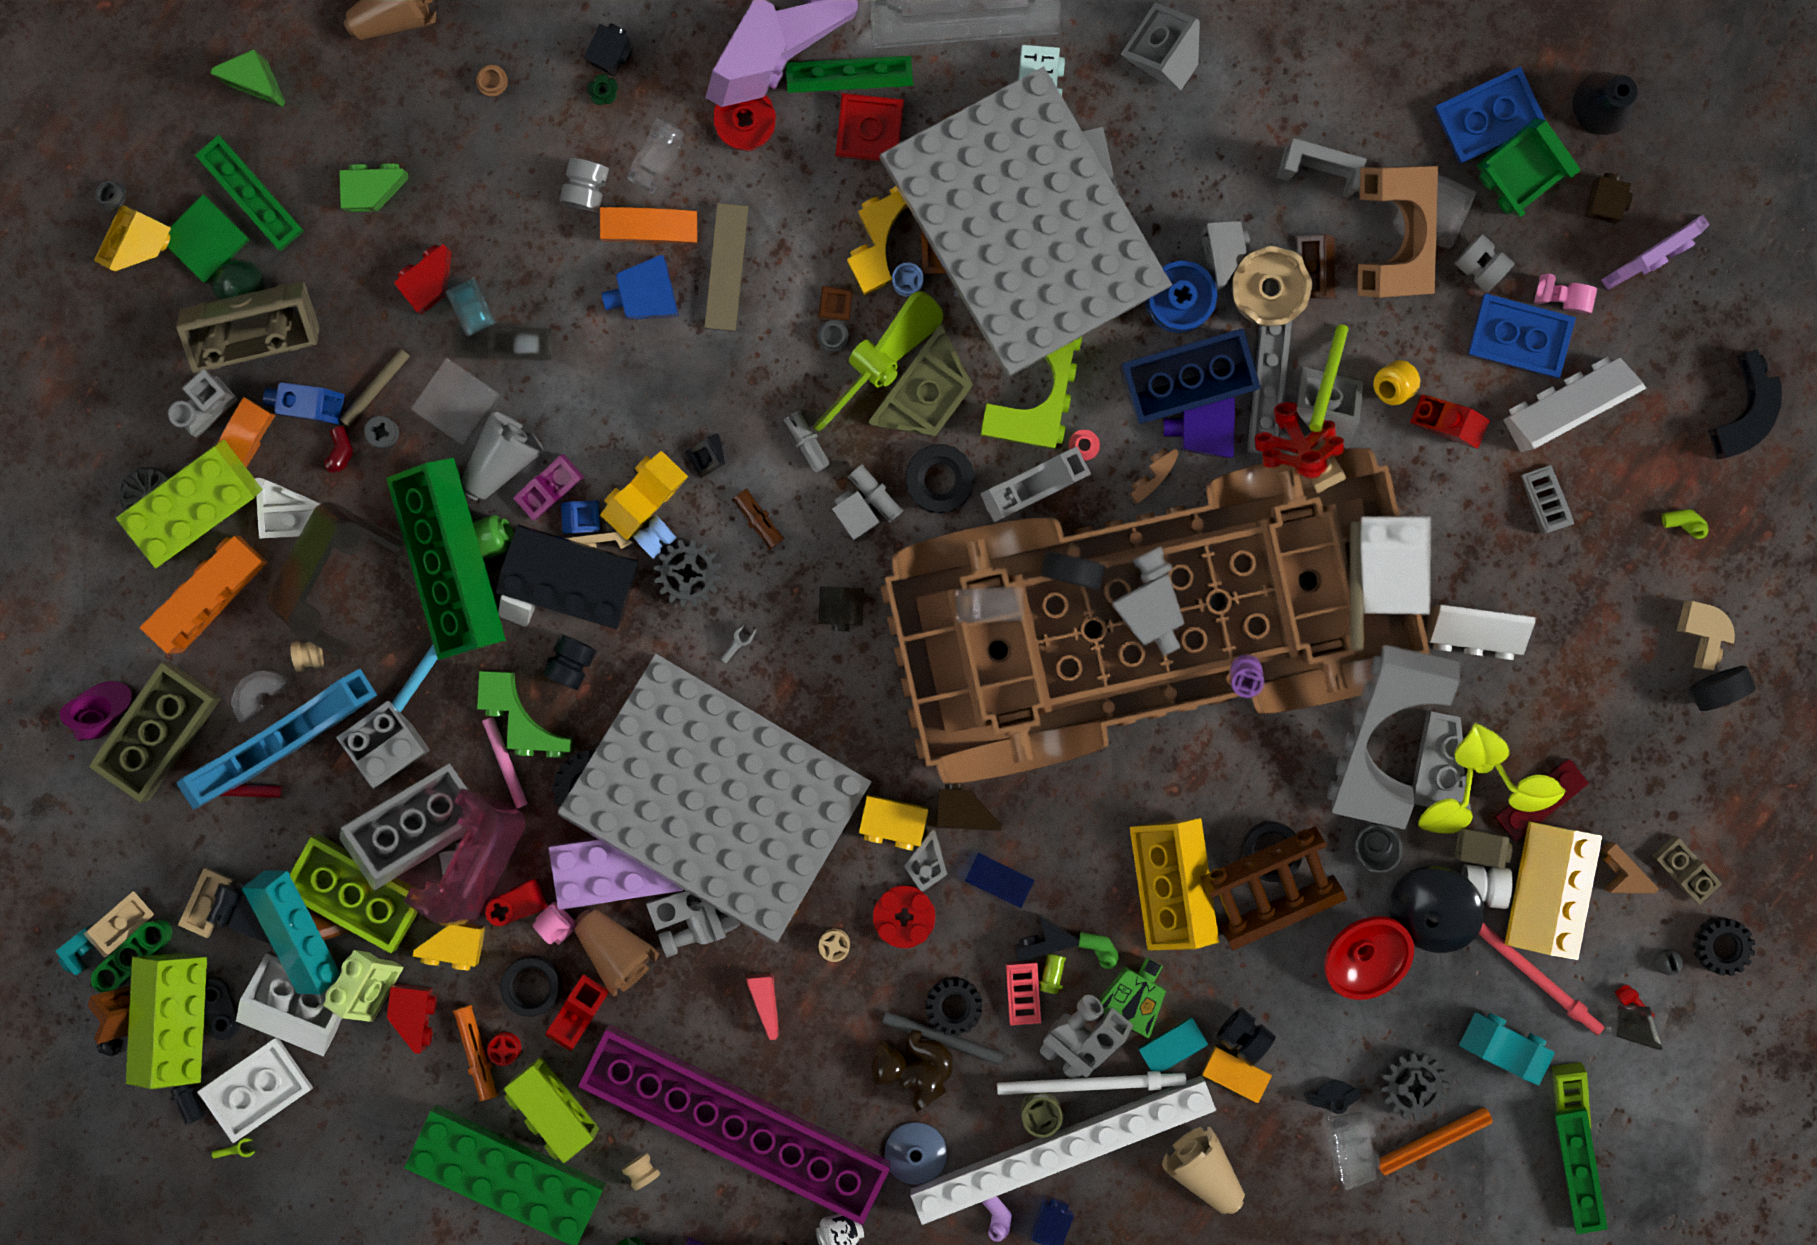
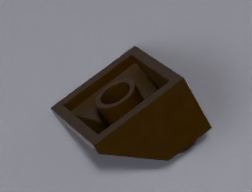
M945 784V789H938L936 828L1001 830V823L972 791L964 790V784Z

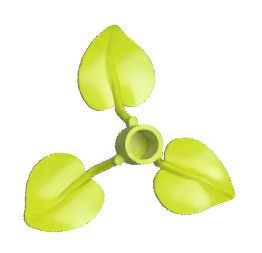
M1474 723L1470 732L1457 746L1454 753L1456 762L1467 768L1462 802L1459 803L1453 798H1447L1434 803L1421 815L1418 820V827L1430 832L1449 834L1459 832L1471 823L1473 815L1471 810L1466 807L1469 804L1473 770L1484 774L1496 767L1508 789L1514 792L1508 799L1509 804L1520 811L1534 812L1546 809L1563 797L1565 789L1561 787L1557 780L1546 775L1526 777L1519 782L1518 786H1515L1500 764L1509 755L1508 745L1491 730Z

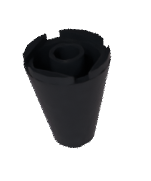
M1610 72L1595 73L1578 85L1573 95L1572 109L1574 115L1576 114L1580 125L1585 130L1595 135L1616 133L1626 127L1634 115L1638 94L1637 85L1628 76Z

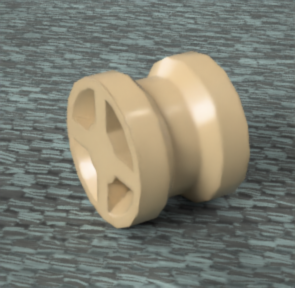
M311 638L306 643H301L300 641L291 642V657L296 672L305 671L307 667L323 668V653L318 638Z
M837 928L828 929L820 937L819 951L824 959L837 962L844 959L849 953L850 940L843 930Z
M648 1152L636 1157L621 1169L623 1174L631 1179V1187L634 1191L646 1186L661 1174L658 1168L651 1165V1157Z

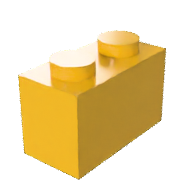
M867 794L859 833L865 834L864 840L882 844L883 839L895 841V847L913 850L914 845L921 846L929 809L928 807Z

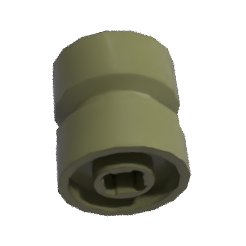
M1029 1093L1021 1102L1020 1114L1024 1128L1035 1137L1045 1138L1052 1136L1059 1130L1063 1115L1059 1102L1052 1093Z

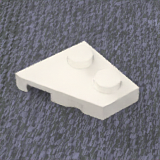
M255 478L263 489L256 496L259 539L324 535L322 503L263 478Z

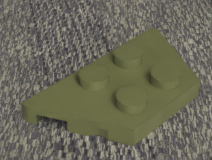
M938 326L868 423L870 425L937 436L973 387L944 327Z

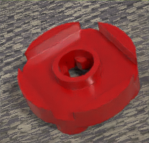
M766 94L762 98L724 107L716 104L714 109V126L719 138L727 146L735 150L751 152L765 145L772 137L776 128V113L771 100ZM747 111L751 112L750 119L753 123L750 126H739L740 120L737 115L739 113L746 114Z
M897 885L882 894L874 906L873 923L875 929L883 941L897 948H911L925 942L935 925L934 905L924 892H921L919 888L912 885ZM902 908H908V913L914 915L913 920H908L907 925H901L900 920L895 919V914L901 913Z

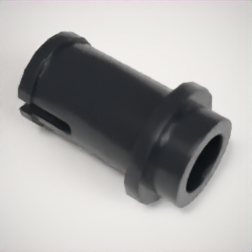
M188 1084L179 1085L170 1090L172 1095L170 1100L175 1101L185 1125L193 1123L204 1116L192 1093L194 1088L193 1086L189 1087Z

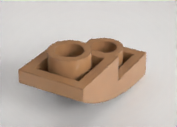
M1165 447L1150 457L1153 463L1147 468L1154 478L1149 480L1146 475L1131 485L1134 491L1128 494L1134 505L1150 495L1168 475L1179 454L1176 448L1168 452Z

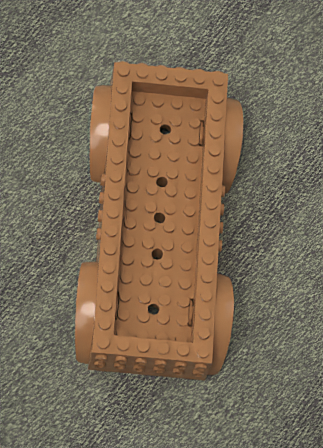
M1344 448L1342 454L1334 457L1343 470L1346 479L1319 493L1316 492L1309 478L1298 474L1295 467L1281 464L1275 468H1267L1263 463L1210 480L1206 484L1208 505L1185 510V506L1182 505L1166 509L1167 515L1155 517L1154 512L1135 516L1136 522L1124 524L1123 519L1105 523V529L1093 531L1092 526L1075 529L1074 536L1065 538L1056 518L1037 517L1004 521L944 534L915 543L895 552L892 557L894 576L886 577V585H881L880 588L884 604L890 603L893 616H888L887 619L891 635L897 634L900 646L894 647L898 666H905L907 677L901 678L905 697H912L914 708H909L908 713L912 728L918 727L920 738L915 739L919 759L925 758L927 766L937 764L939 775L944 784H957L1016 774L1089 755L1108 746L1106 726L1114 724L1123 726L1135 723L1137 719L1146 717L1148 719L1166 716L1168 712L1177 710L1179 712L1197 709L1199 705L1208 703L1209 705H1216L1228 702L1230 698L1239 697L1240 695L1236 694L1232 687L1230 667L1232 662L1242 655H1252L1260 661L1263 670L1264 686L1259 694L1251 698L1258 714H1272L1361 696L1365 682H1371L1373 676L1370 674L1374 656H1380L1383 645L1430 654L1421 614L1364 613V598L1363 650H1350V523L1362 522V517L1365 516L1400 517L1388 465L1378 467L1376 457L1370 448ZM1160 546L1164 551L1163 559L1166 563H1170L1172 570L1165 574H1168L1184 621L1182 626L1172 630L1180 648L1164 656L1155 640L1146 645L1141 644L1110 603L1144 585L1141 579L1142 572L1140 568L1135 567L1133 560ZM1045 552H1056L1104 564L1105 569L1100 589L1096 590L1040 576ZM1304 572H1311L1316 576V586L1311 590H1304L1299 584V578ZM1214 593L1221 594L1224 599V605L1218 611L1213 610L1209 603L1210 597ZM1091 620L1096 621L1100 625V634L1094 639L1088 638L1084 632L1086 623ZM1001 641L1006 644L1008 653L1003 659L996 660L990 655L989 648L993 642Z

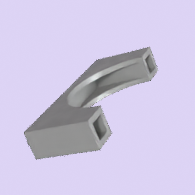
M1383 645L1380 656H1374L1370 670V674L1373 676L1371 682L1366 681L1361 697L1364 702L1362 708L1357 707L1353 717L1355 728L1353 733H1347L1344 745L1346 754L1345 757L1340 756L1336 766V775L1338 777L1336 782L1331 781L1327 799L1332 800V813L1406 829L1414 807L1413 786L1396 781L1377 767L1367 751L1368 739L1381 721L1401 709L1421 704L1451 706L1460 682V668L1458 661Z

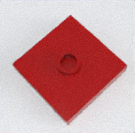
M842 93L835 157L882 162L879 158L880 155L900 144L904 99Z

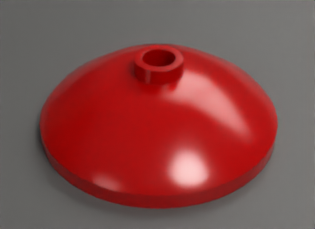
M1384 916L1360 919L1344 928L1331 942L1324 959L1326 979L1338 994L1348 999L1366 1000L1381 996L1400 983L1409 971L1414 958L1413 939L1408 930L1395 919Z

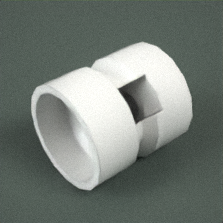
M1467 864L1463 866L1461 874L1474 884L1483 902L1485 901L1488 907L1508 908L1512 893V873L1509 868L1491 867L1486 872L1483 866Z

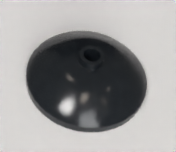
M1424 866L1411 870L1396 883L1389 901L1390 917L1400 922L1408 930L1415 947L1429 952L1449 953L1466 947L1477 937L1484 921V904L1477 888L1464 875L1446 867ZM1434 917L1438 922H1432L1428 918Z

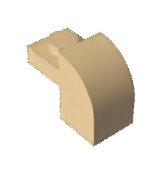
M1684 601L1677 631L1701 637L1694 668L1714 671L1715 666H1719L1723 656V648H1720L1721 642L1734 643L1735 632L1733 624L1729 617L1717 607L1695 601Z

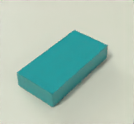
M1191 1016L1138 1047L1150 1070L1162 1073L1208 1046V1043Z

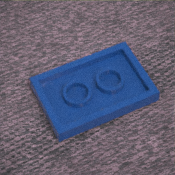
M1521 66L1433 108L1459 165L1501 146L1534 118L1545 120Z
M1485 293L1482 295L1467 355L1559 379L1576 317Z

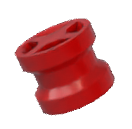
M500 1032L488 1044V1057L498 1066H508L520 1055L522 1049L521 1041L512 1032Z

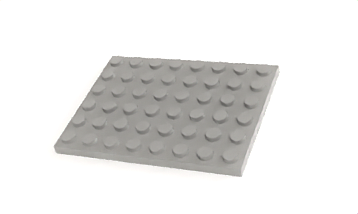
M1044 66L883 152L879 157L1007 377L1043 359L1170 288L1172 285Z
M655 654L560 807L557 815L777 944L871 781L658 654Z

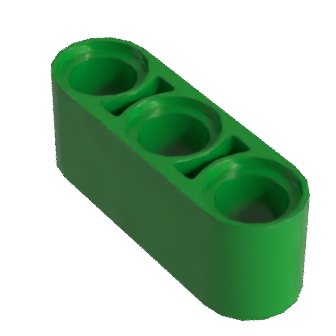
M153 919L141 925L93 971L91 975V985L99 993H104L122 987L131 978L132 963L126 958V950L132 948L138 956L156 955L172 938L173 932L170 924L163 919ZM151 926L159 929L161 933L159 942H154L150 939L148 932ZM105 970H110L114 974L115 982L113 985H108L104 981L103 973Z

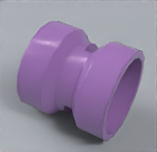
M1252 655L1237 657L1230 667L1233 690L1241 697H1254L1261 692L1264 686L1261 663Z

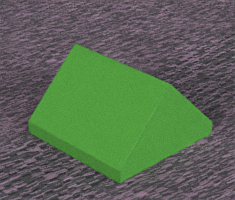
M251 50L212 68L210 74L224 85L284 107V97L269 63L257 51Z

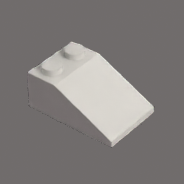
M1362 517L1361 553L1364 613L1430 614L1431 517Z

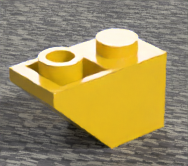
M454 921L413 951V957L421 958L420 962L423 964L439 965V962L443 961L452 963L451 968L468 971L471 966L475 967L480 962L485 926Z

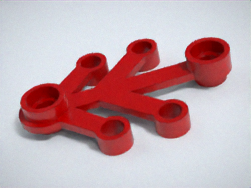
M1292 402L1280 403L1274 407L1276 424H1278L1279 428L1287 431L1291 440L1273 436V434L1268 432L1258 433L1254 437L1255 449L1262 452V460L1265 467L1275 468L1281 464L1295 467L1298 474L1306 478L1320 476L1328 468L1327 459L1330 456L1340 455L1344 452V439L1336 436V425L1331 420H1324L1321 431H1312L1305 438L1298 425L1300 415L1297 412V404ZM1322 439L1325 440V445L1319 450H1312ZM1279 449L1297 453L1298 456L1281 453Z

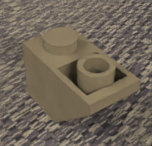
M1462 828L1458 832L1455 858L1460 861L1505 869V862H1510L1512 844L1508 843L1509 837L1498 833Z

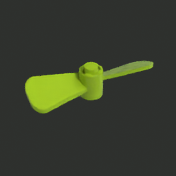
M923 291L913 293L907 299L877 345L867 339L862 341L853 350L848 362L861 375L814 424L812 428L816 432L821 431L867 380L876 387L890 385L897 376L896 362L941 325L943 311L929 294Z

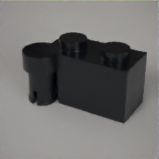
M238 881L237 885L228 882L227 885L219 883L214 894L216 897L208 917H206V921L213 925L216 922L218 927L225 928L226 926L231 930L271 944L242 890V887L247 883Z

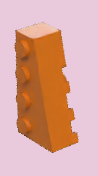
M228 536L223 539L215 549L217 553L209 560L206 559L194 570L195 574L187 582L182 583L173 592L172 596L139 627L166 654L183 653L268 563L241 536H233L232 538Z

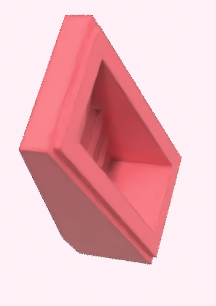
M1037 961L1006 962L1010 1026L1041 1023ZM1031 973V978L1013 979V974ZM1032 985V990L1014 991V986ZM1033 997V1002L1015 1004V998ZM1034 1009V1015L1016 1016L1015 1010Z
M772 973L748 975L746 978L747 985L767 1036L770 1040H776L779 1035L774 977Z

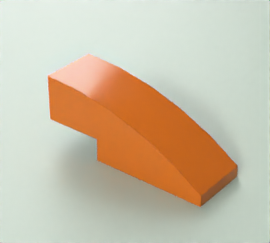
M600 207V240L602 242H634L635 244L697 243V211Z
M243 397L218 443L224 439L247 468L261 445V438L276 415L250 399Z

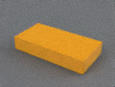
M1217 1046L1214 1047L1201 1073L1203 1076L1256 1103H1259L1272 1077L1270 1073L1254 1065L1250 1067L1242 1059Z

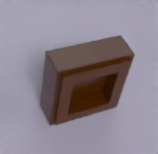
M822 286L818 318L849 322L853 289Z

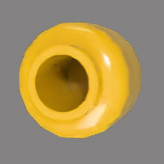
M1392 361L1377 372L1373 382L1374 391L1385 404L1392 406L1401 405L1418 391L1420 387L1419 373L1407 361Z

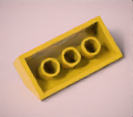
M1179 819L1131 826L1130 833L1147 951L1198 949L1219 943L1213 897L1209 896L1200 878L1209 873L1202 819Z
M1528 821L1504 945L1578 960L1602 836Z

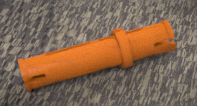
M468 1005L455 1009L452 1012L455 1016L470 1066L467 1068L468 1074L473 1076L479 1101H484L498 1096V1092L496 1091L490 1070L493 1066L491 1061L487 1060L472 1010L473 1007Z

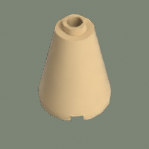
M1202 1127L1196 1128L1186 1133L1172 1145L1176 1150L1171 1157L1166 1153L1162 1162V1166L1168 1175L1221 1214H1233L1242 1207L1245 1193L1216 1133L1211 1127H1207V1131H1204Z

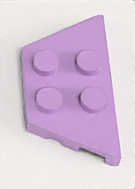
M1704 215L1699 216L1601 279L1602 283L1609 290L1641 271L1645 275L1650 271L1658 269L1668 262L1667 255L1672 258L1695 245L1693 238L1701 234L1709 226L1708 221Z

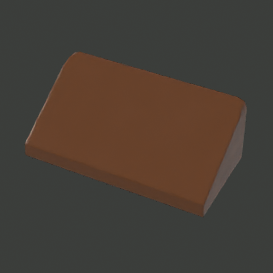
M1328 234L1297 236V253L1302 257L1312 279L1309 299H1334V236Z

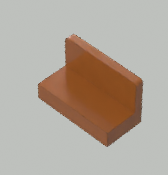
M131 985L90 996L87 1006L100 1021L94 1037L97 1044L128 1036Z

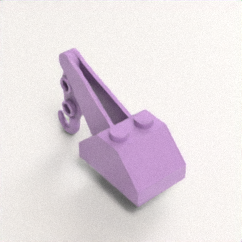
M753 0L713 69L705 98L724 107L764 97L770 87L773 89L777 87L782 78V71L787 60L841 25L852 20L858 9V1L803 0L808 4L775 11L774 5L766 0Z

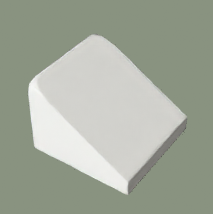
M502 595L498 614L501 618L527 626L535 606L534 604Z

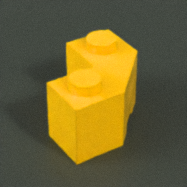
M662 451L652 459L648 455L642 459L635 467L638 474L621 491L615 488L604 500L607 506L600 516L626 540H629L653 517V513L664 502H667L688 478Z

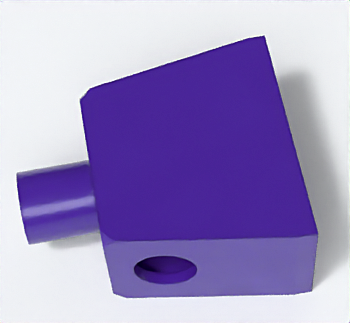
M1235 397L1181 412V418H1163V437H1181L1180 448L1182 451L1223 459L1234 458Z

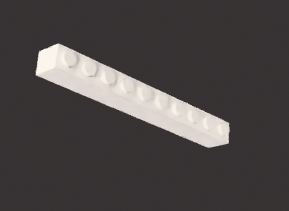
M1200 1075L1186 1081L1185 1086H1172L1061 1129L1052 1136L1038 1138L935 1178L930 1182L910 1188V1195L923 1225L1216 1111L1205 1080Z

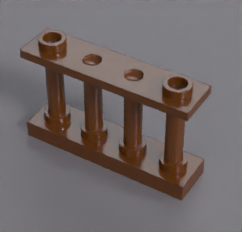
M1316 826L1301 830L1292 837L1222 868L1213 869L1210 873L1200 877L1209 896L1212 898L1219 895L1229 920L1221 924L1220 928L1232 951L1347 900L1345 892L1334 874L1326 877L1317 851L1327 847V844ZM1306 857L1315 883L1298 890L1288 864ZM1276 869L1286 896L1269 903L1259 877ZM1248 882L1258 908L1240 916L1230 889Z

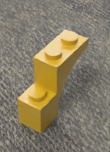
M896 186L889 190L891 195L881 200L878 196L873 197L862 203L863 209L858 211V215L874 246L869 248L867 244H864L850 252L852 257L847 259V263L864 296L892 283V277L886 261L887 239L895 220L908 207Z

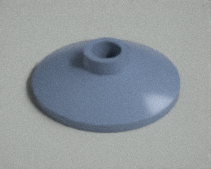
M909 1122L896 1128L889 1136L885 1146V1159L891 1161L890 1172L898 1180L907 1184L919 1185L930 1182L941 1173L947 1159V1148L942 1135L934 1127L923 1122ZM918 1150L922 1153V1157L914 1161L910 1158V1153Z

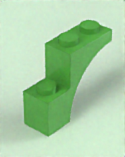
M479 671L477 709H484L486 716H504V711H509L507 749H515L514 755L533 756L534 750L546 751V757L565 758V752L573 751L574 738L558 736L545 730L527 714L517 694L515 672Z

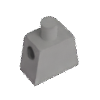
M1164 574L1110 602L1141 644L1146 645L1155 640L1163 656L1180 648L1172 630L1182 626L1184 621L1168 574Z

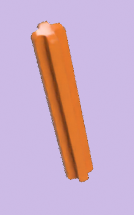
M1482 1107L1378 1158L1376 1164L1383 1175H1388L1492 1124V1117L1489 1111Z

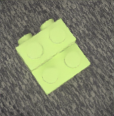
M354 950L342 964V972L339 978L327 991L326 1001L323 1006L340 1018L374 1022L390 993V987L396 983L404 967L395 961L379 959L370 952Z

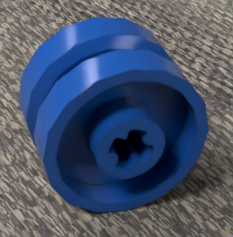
M1185 260L1171 262L1162 268L1172 285L1170 288L1145 301L1146 312L1152 322L1166 332L1175 334L1191 332L1207 321L1214 311L1218 296L1216 284L1209 272L1197 263ZM1176 293H1182L1185 296V301L1182 304L1176 302L1177 296H1174Z

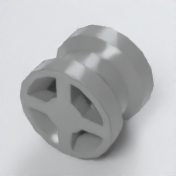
M1161 546L1133 560L1135 567L1140 568L1142 572L1141 579L1144 584L1172 570L1170 563H1166L1162 557L1164 551Z

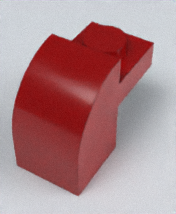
M583 974L545 1036L572 1052L609 991Z

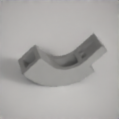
M1074 447L1008 481L984 491L980 495L987 511L990 513L993 521L996 522L1091 475L1078 447Z

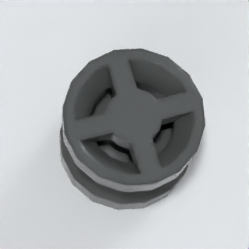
M376 416L367 422L364 434L366 440L371 445L386 449L396 444L400 431L395 421L387 417Z

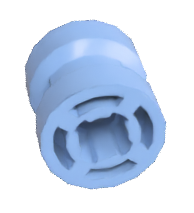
M913 263L898 265L892 275L894 290L901 296L910 297L913 293L922 289L924 280L921 269Z
M657 515L649 520L648 528L638 530L633 535L634 539L653 559L661 553V548L664 544H671L677 539Z

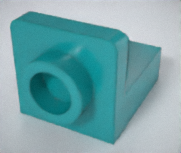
M93 925L82 929L55 951L60 957L58 958L59 964L66 972H72L76 976L88 969L77 953L83 956L94 947L84 935Z

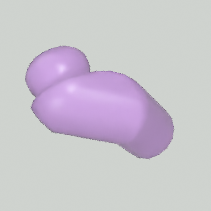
M996 1196L982 1203L992 1214L988 1235L993 1241L999 1242L1009 1234L1012 1215Z

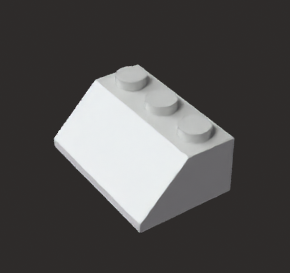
M1430 605L1426 635L1428 643H1433L1434 650L1451 652L1452 646L1464 647V654L1482 656L1483 650L1495 651L1494 658L1514 660V654L1524 655L1535 625V617L1446 605Z
M266 953L240 999L236 1022L324 1057L342 1018L323 1006L329 988L321 995L297 994L279 958Z

